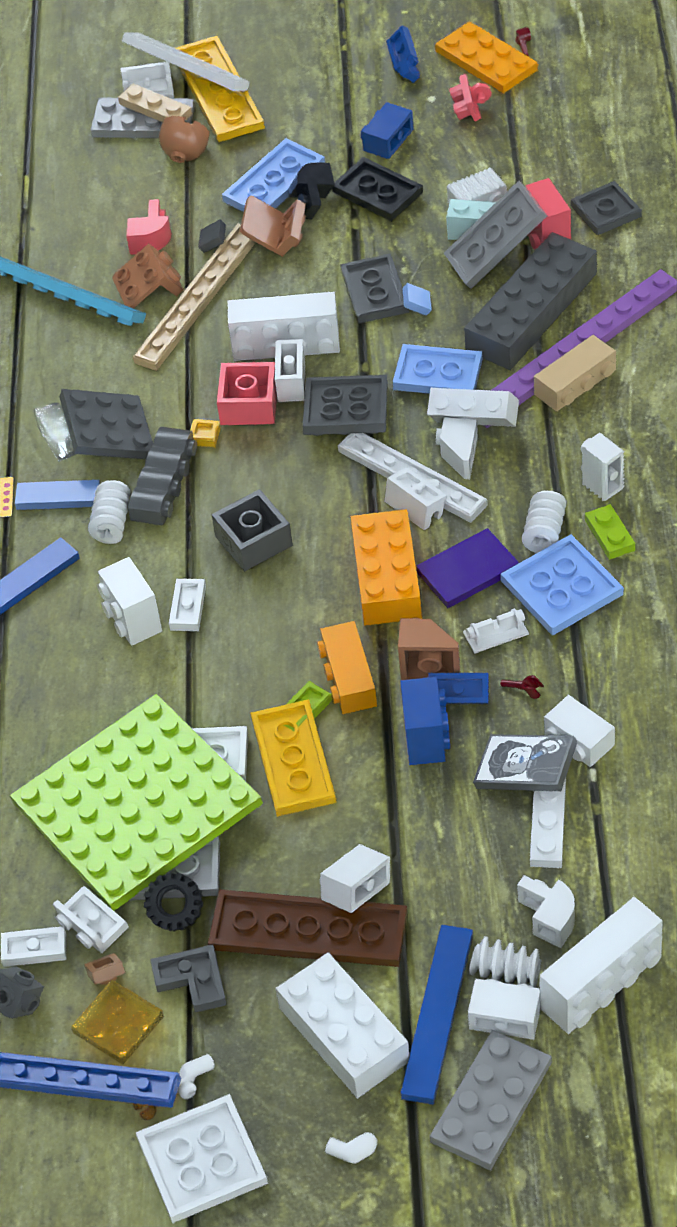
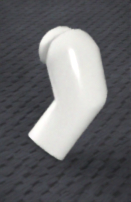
M368 1132L359 1135L348 1143L331 1137L327 1143L325 1153L349 1163H358L375 1151L377 1139L372 1133Z

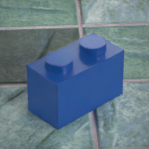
M386 102L375 113L372 120L362 128L360 137L362 139L363 151L390 159L414 130L412 110Z

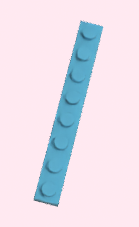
M0 256V275L6 276L8 273L13 275L12 280L18 283L27 284V282L34 284L33 288L46 293H48V290L55 292L54 297L65 301H69V298L76 300V306L90 309V306L97 309V314L111 318V315L118 317L117 322L132 326L133 322L144 323L146 317L144 312Z

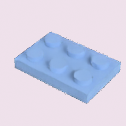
M403 344L393 379V390L429 394L430 388L475 390L483 360L482 351Z

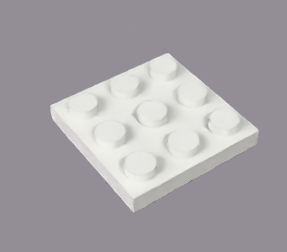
M230 1094L136 1132L137 1139L172 1223L268 1184L267 1177Z

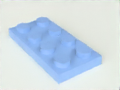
M285 138L222 194L223 202L244 212L246 199L249 196H254L276 209L289 197V186L299 170L308 163H325V157Z

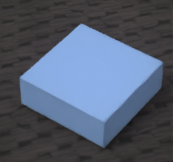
M409 283L403 287L404 307L427 316L432 310L430 291Z

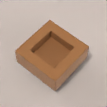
M115 953L84 964L88 977L95 985L98 983L101 985L112 983L117 980V976L125 973L122 961Z

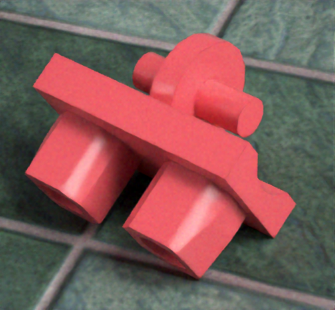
M465 73L459 76L460 84L449 89L455 103L453 108L459 120L471 115L474 121H478L481 119L478 103L484 104L489 100L491 90L487 84L480 82L472 87L469 86Z

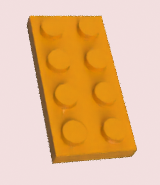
M470 21L435 44V52L503 94L538 70V62Z

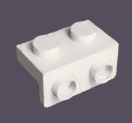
M85 886L64 905L58 900L53 903L58 913L55 918L60 925L64 926L67 931L73 928L78 933L76 937L86 948L90 949L93 946L101 954L129 928L124 919Z

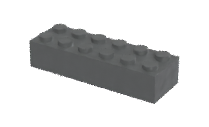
M552 232L464 327L465 350L482 351L483 359L511 370L597 274V251Z

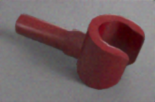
M528 27L516 30V43L520 44L522 53L529 57L526 42L531 41V33Z
M534 675L527 676L523 681L502 679L500 683L501 687L524 690L532 699H537L541 696L536 688L544 687Z

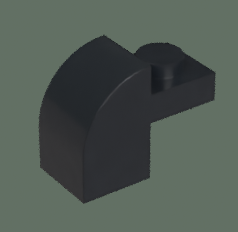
M313 162L304 165L289 186V197H298V200L306 204L304 211L306 219L314 218L322 206L320 198H326L335 185L330 163Z

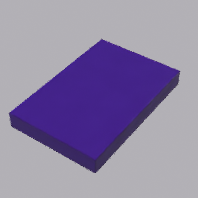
M486 528L416 565V571L448 609L501 580V573L519 564V562L496 536Z

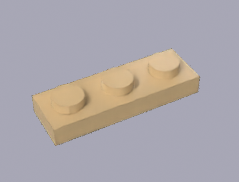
M134 83L118 97L119 105L160 122H163L166 117L170 116L186 117V121L192 115L190 106Z

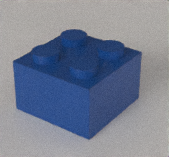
M437 677L400 680L409 765L446 762L445 749H450V738L444 688L438 689Z

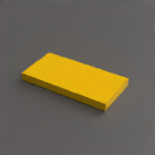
M309 699L251 712V720L276 816L336 803V796ZM304 715H307V718H306V719L303 721V723L298 727L296 723H297ZM284 725L292 726L295 729V731H292Z

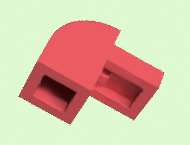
M159 199L149 200L148 217L128 218L126 236L130 255L137 254L147 244L160 250L169 243L171 239L169 217L166 216L165 209L161 210Z

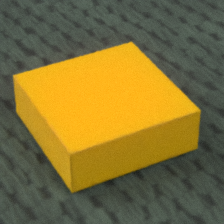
M193 419L190 431L193 433L194 440L197 441V446L216 447L221 429L220 421Z

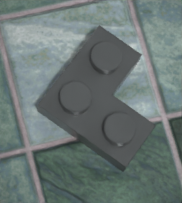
M213 945L150 959L157 993L189 985L195 1012L227 1005Z

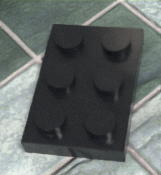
M362 157L335 181L332 192L392 222L423 194V185Z

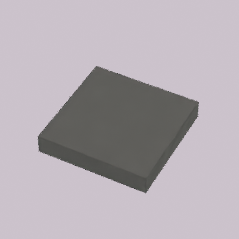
M615 181L571 199V207L597 236L642 217V210Z

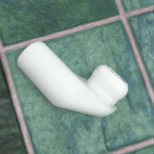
M209 1054L182 1065L179 1071L181 1082L177 1092L181 1098L190 1099L196 1093V1086L193 1084L196 1076L214 1069V1062Z

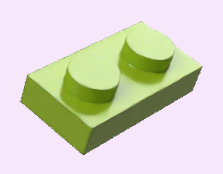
M611 504L585 513V522L609 560L635 551L633 538Z

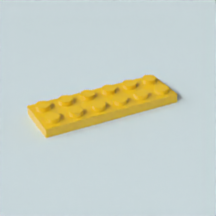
M218 36L175 48L239 76ZM179 67L218 142L265 129L264 120L248 91L230 90Z

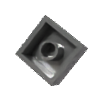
M260 489L211 514L215 537L244 572L293 546L290 523Z

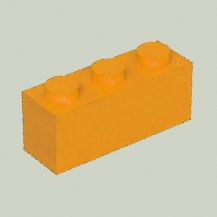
M355 621L321 628L322 640L317 641L320 658H326L327 663L323 664L327 681L332 680L334 686L330 687L333 703H339L342 714L377 707L375 686Z

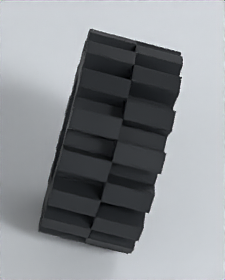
M170 872L163 876L159 875L156 877L157 880L148 885L149 889L145 891L144 897L146 899L143 904L147 911L146 915L153 921L152 923L169 931H182L196 923L195 920L197 917H200V910L204 902L202 901V892L193 880L183 874ZM170 890H179L185 896V907L177 914H168L162 907V898Z

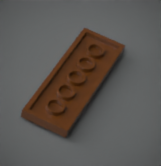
M219 889L208 946L213 945L215 951L315 960L329 953L337 962L399 967L408 909L407 905L365 902L354 912L350 913L321 900V898Z

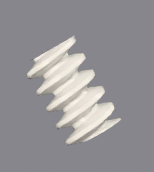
M112 480L102 482L96 488L88 531L99 542L115 544L120 542L123 537L122 532L125 527L124 523L131 496V491L126 484Z
M541 491L531 498L522 534V542L528 550L538 553L559 541V534L567 505L563 495L554 491Z
M484 936L481 943L477 944L473 951L469 970L470 975H474L479 969L480 977L487 978L492 971V978L498 981L504 975L505 982L512 984L517 977L518 984H527L530 980V985L536 988L541 968L539 949L535 948L529 957L527 956L526 946L522 945L519 952L514 953L513 943L510 942L507 948L502 950L501 940L497 939L493 947H489L488 937Z

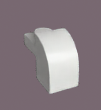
M524 875L518 883V902L536 910L532 917L533 935L561 948L573 931L575 924V902L571 890L559 879L551 889L543 881L533 880Z

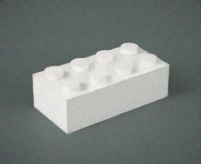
M335 292L228 301V326L234 361L275 358L277 340L303 339L304 355L340 353Z
M636 897L630 899L539 975L541 1010L567 1034L576 1027H583L596 1010L600 1007L605 1008L613 1001L616 993L623 987L628 988L633 985L642 971L647 967H654L659 962L662 956L663 920Z
M326 953L276 988L279 1009L356 1098L365 1094L408 1063V1041L329 953Z

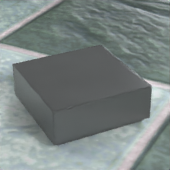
M220 219L200 230L198 247L204 253L224 243L226 224Z

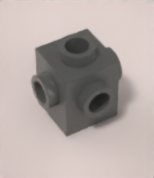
M17 966L0 969V1013L13 1019L33 1014L39 1006V998L44 986L34 979L33 974Z

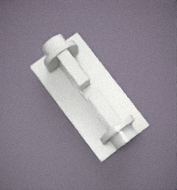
M514 608L510 612L497 616L495 620L490 618L476 624L471 623L470 627L463 631V634L475 654L529 635V632L522 622L525 620L523 611Z

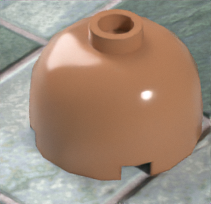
M170 116L163 120L160 127L159 142L161 148L172 161L177 163L197 159L207 147L210 135L209 130L195 120L191 124L185 122L186 117Z

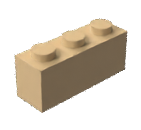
M591 335L534 375V395L556 412L564 406L571 404L584 392L591 390L602 379L613 374L616 370V350L595 335Z

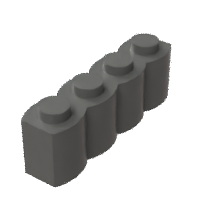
M160 427L158 429L153 447H151L147 455L145 466L140 472L136 488L133 490L129 500L128 511L130 521L163 525L167 517H171L173 501L175 497H179L181 492L183 476L186 477L189 472V460L191 456H195L197 451V441L194 440L192 431Z

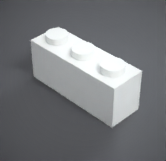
M430 388L427 415L437 423H443L444 417L477 420V425L516 427L519 399L509 391Z

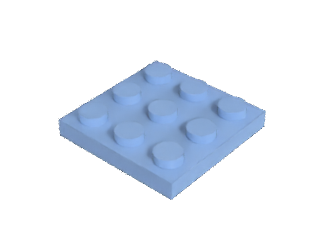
M572 534L501 573V582L552 636L623 595L624 589Z

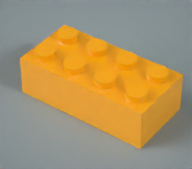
M403 509L350 516L364 626L399 622L400 618L422 619L408 510Z

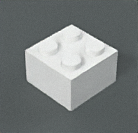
M130 557L98 571L100 583L97 584V588L101 597L105 600L101 603L102 608L108 618L113 617L115 620L114 626L121 638L125 636L132 646L162 632L155 594Z

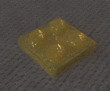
M111 980L74 1022L71 1028L73 1034L124 1065L164 1018L163 1011L116 981Z

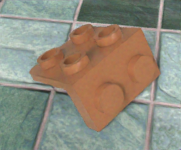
M249 196L245 202L240 232L247 238L283 257L292 247H297L302 239L301 228L306 219L304 215L306 204L297 199L282 213L256 197Z
M147 244L113 275L112 279L126 306L135 308L160 285L176 297L184 291L179 281L181 276L172 267L173 260L165 251L160 252L152 245Z

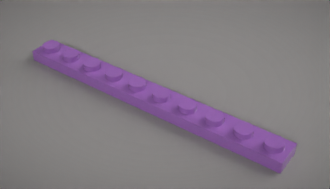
M661 269L491 391H509L519 399L520 405L534 395V375L591 335H595L606 343L677 292V280Z

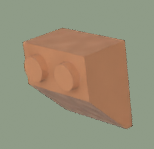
M400 618L398 654L401 680L428 678V673H461L459 643L431 619Z

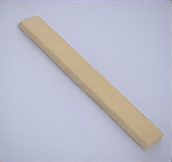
M237 223L224 240V243L219 246L134 354V364L157 371L252 249L256 242L240 232L241 224Z

